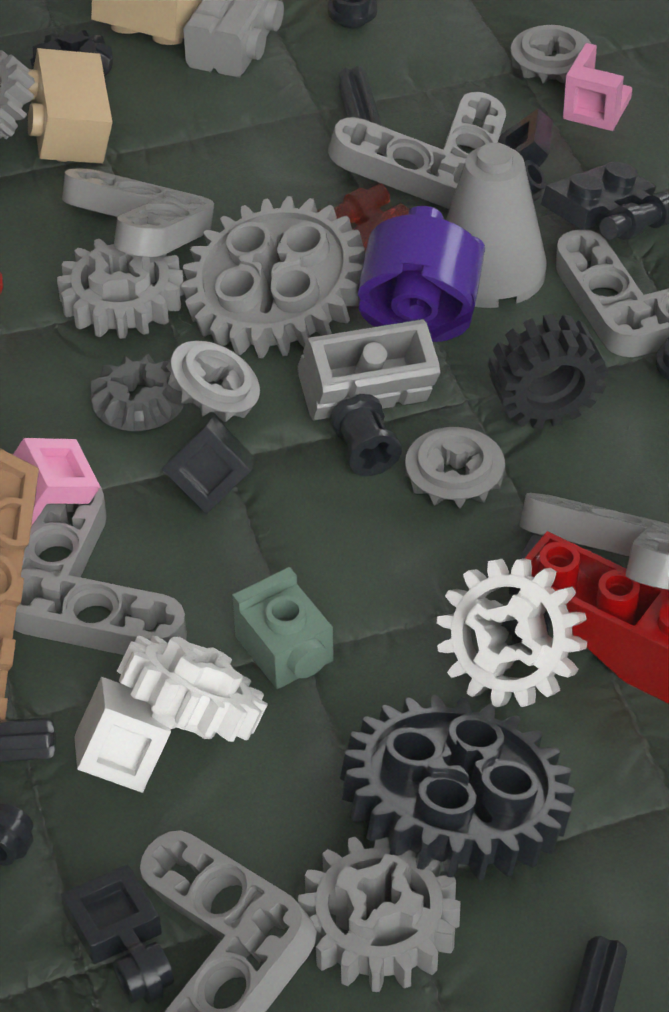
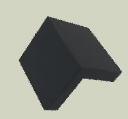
M213 416L169 459L162 470L207 514L251 472L257 459Z

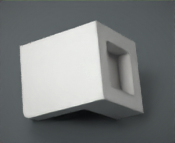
M101 677L75 734L77 769L143 793L171 730L152 718L153 711H151V705L130 695L133 688Z

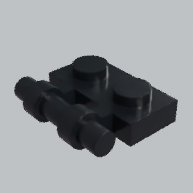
M609 162L606 165L547 184L541 202L542 206L582 230L595 225L599 226L601 234L609 240L614 238L630 239L643 233L646 226L659 228L669 224V194L665 192L654 193L656 185L640 177L634 167L622 162Z

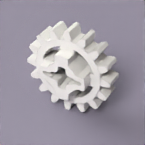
M503 559L488 561V578L477 569L468 570L463 574L466 585L469 588L468 592L460 589L448 590L445 597L456 607L454 614L438 616L437 624L451 629V639L443 641L437 647L438 652H455L458 661L447 672L451 678L466 673L472 678L467 690L468 695L475 697L490 688L492 689V705L501 707L509 702L512 692H514L520 707L535 703V686L546 697L560 691L558 682L554 677L555 673L564 677H571L577 673V666L567 656L569 652L586 649L587 641L573 636L572 626L584 622L587 618L586 614L582 612H568L565 604L576 594L573 587L558 591L551 587L557 571L552 568H546L541 570L535 577H532L531 560L517 559L512 567L511 574H509L508 567ZM501 587L521 589L517 595L512 596L506 606H503L496 600L490 601L486 598L489 593ZM546 610L552 621L553 638L547 633L543 615ZM516 619L519 623L516 626L515 633L523 640L521 643L508 646L505 641L509 633L501 624L502 622ZM471 628L475 630L479 647L478 653H476L473 646ZM516 660H520L528 666L534 665L539 668L527 677L513 678L503 676L505 670L510 669Z
M137 636L135 642H130L117 669V672L121 674L119 682L133 688L130 695L151 705V711H153L152 718L170 729L180 728L196 733L204 739H212L218 733L221 737L234 742L236 736L248 740L251 733H254L267 707V703L262 701L263 692L249 687L251 680L233 669L230 665L232 661L230 657L213 647H201L189 643L181 637H172L169 643H167L158 636H152L151 640Z

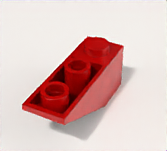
M547 531L524 559L531 560L532 577H535L543 569L552 568L557 571L551 586L555 591L573 587L576 591L573 598L565 605L569 613H585L587 620L572 626V635L587 641V648L625 683L669 704V589L657 588L631 580L626 577V568Z

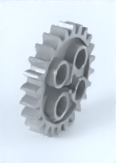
M287 196L281 208L273 209L268 198L263 200L261 211L253 213L246 205L241 206L242 219L236 222L229 217L222 216L220 219L224 230L220 233L205 230L203 234L208 246H192L190 251L195 262L183 265L187 281L181 283L186 298L185 303L192 321L197 322L203 337L212 334L215 344L225 346L231 341L235 354L239 356L250 345H254L258 358H264L269 347L272 345H278L282 356H287L290 350V342L298 340L305 347L307 338H310V335L315 332L322 336L332 334L329 326L332 320L340 323H348L350 321L346 306H359L360 298L359 296L357 297L358 285L366 252L359 230H352L350 219L347 215L337 219L332 205H328L317 212L314 199L311 198L298 209L294 206L292 196Z

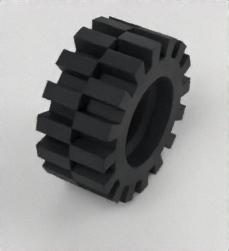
M554 314L543 315V323L536 326L533 318L524 321L523 324L526 330L520 334L514 328L508 331L505 336L509 344L506 345L500 342L496 344L493 349L496 358H489L488 367L491 372L489 373L490 379L506 414L510 419L514 417L517 424L525 426L530 421L533 428L543 429L545 420L549 419L552 427L563 425L561 416L570 414L572 420L582 415L578 407L583 404L591 408L597 402L593 393L603 394L606 388L603 379L608 378V369L590 331L580 320L575 323L572 316L563 314L560 321L557 322ZM560 366L548 375L535 378L549 368Z

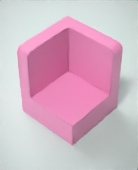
M585 43L566 75L563 119L613 131L631 99L632 87L623 85L624 76L596 70L597 45Z
M23 438L13 454L39 468L32 525L46 504H89L100 489V485L76 439Z

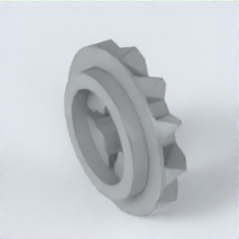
M542 25L529 28L518 34L511 44L512 67L522 70L524 78L540 77L543 84L549 79H556L561 83H565L566 75L585 43L591 44V42L582 33L565 26ZM553 51H557L555 57L549 56L552 55Z
M207 341L186 342L175 349L166 366L171 372L168 385L182 392L181 403H193L198 406L202 417L209 412H214L224 422H227L232 416L245 418L259 399L260 386L251 367L240 356L221 345ZM219 380H223V382H222L221 385H219V384H212V385H211V384L208 383V382H212V381L217 382V381H219Z
M444 427L423 434L412 443L405 458V476L411 479L414 494L428 493L434 506L444 499L454 500L459 509L466 499L469 498L484 503L490 490L500 489L505 469L504 455L497 443L479 431L464 427ZM444 463L446 465L450 464L455 469L466 467V474L460 475L454 470L444 473Z

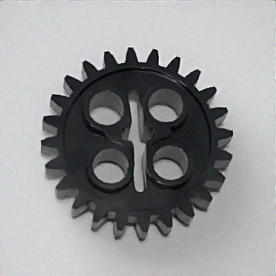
M432 695L429 708H422L415 700L409 697L405 698L402 713L388 705H383L379 720L365 716L362 721L361 731L351 733L340 775V780L344 781L341 797L344 801L353 802L350 815L352 821H370L366 838L370 841L386 837L392 839L390 855L399 856L411 850L418 854L416 866L420 870L429 866L433 859L442 861L447 877L452 878L455 876L459 864L469 865L472 873L480 880L484 879L488 864H494L503 874L511 876L513 875L517 859L533 868L537 865L540 851L549 854L554 852L558 836L564 837L572 810L571 804L575 788L568 786L571 769L557 765L560 755L558 748H539L543 736L540 730L529 731L523 734L518 731L521 717L517 715L500 721L494 718V705L488 704L480 713L470 710L467 698L463 697L458 700L456 708H447L438 695Z

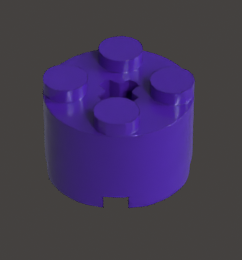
M416 206L409 210L408 215L393 217L381 222L371 231L358 285L357 297L359 296L360 298L359 311L362 317L373 327L424 319L427 323L432 342L447 341L463 334L470 327L475 310L484 261V243L462 227L444 220L439 210L429 206Z

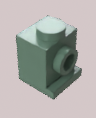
M290 567L232 594L235 637L276 689L299 678H308L320 671L324 665L334 661L333 627L297 585V575Z

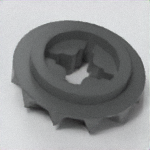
M147 354L141 361L132 362L124 355L119 367L103 365L101 377L91 381V405L97 417L114 428L127 431H143L157 428L174 419L181 412L185 404L181 403L182 392L168 385L171 372L166 366L169 361L155 364L151 356ZM137 385H146L147 388H142L140 393L136 394L134 401H131L129 391H134Z

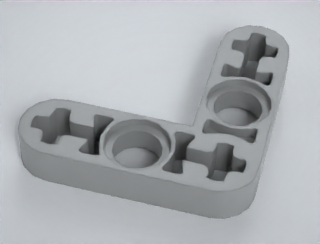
M470 92L465 94L459 103L443 149L356 117L344 118L335 125L328 145V154L331 160L345 170L450 209L465 160L469 155L457 145L467 146L475 150L488 143H498L506 118V110L497 98L487 93ZM475 117L483 120L482 128L472 124ZM394 159L407 160L415 164L418 169L405 168Z
M69 169L64 174L62 200L65 203L117 217L114 247L121 252L136 256L158 257L203 236L205 230H211L214 202L208 198L97 170Z
M582 229L572 230L563 234L557 243L555 264L557 273L604 346L610 352L623 357H638L658 352L669 337V289L643 295L611 246L600 234ZM587 261H591L590 268L587 269ZM596 288H610L616 290L619 294L609 297L594 294L592 290Z
M101 486L89 504H46L31 527L29 545L24 550L21 572L24 584L21 603L16 609L15 631L125 655L130 642H135L137 636H142L148 640H151L152 636H158L167 643H169L172 637H181L186 640L185 613L182 605L175 598L164 594L81 578L106 523V506ZM75 511L72 517L73 526H71L68 522L67 512ZM54 546H62L72 551L67 558L57 562H47L38 557L42 551ZM91 606H103L111 611L106 619L96 623H85L77 618L80 611ZM157 623H165V624H160V625L157 627L156 632H148V631H146V630H153V629L155 628V626H156Z
M539 493L526 494L519 523L521 528L540 535H544L548 531L572 543L629 556L626 577L645 585L669 589L668 523Z
M181 830L167 832L157 837L145 850L140 864L141 875L145 882L165 904L221 940L165 1012H266L308 958L315 945L316 930L311 918L291 895L190 833ZM176 863L180 866L188 864L197 874L192 885L185 877L175 871H171V867ZM234 885L242 886L241 897L231 910L222 914L211 913L212 902L222 889ZM274 926L279 929L288 927L287 932L281 938L274 935L267 937V934ZM250 954L259 964L261 961L264 963L258 971L246 960ZM242 977L246 979V989L239 1001L225 1009L214 1008V997L220 986L232 978Z

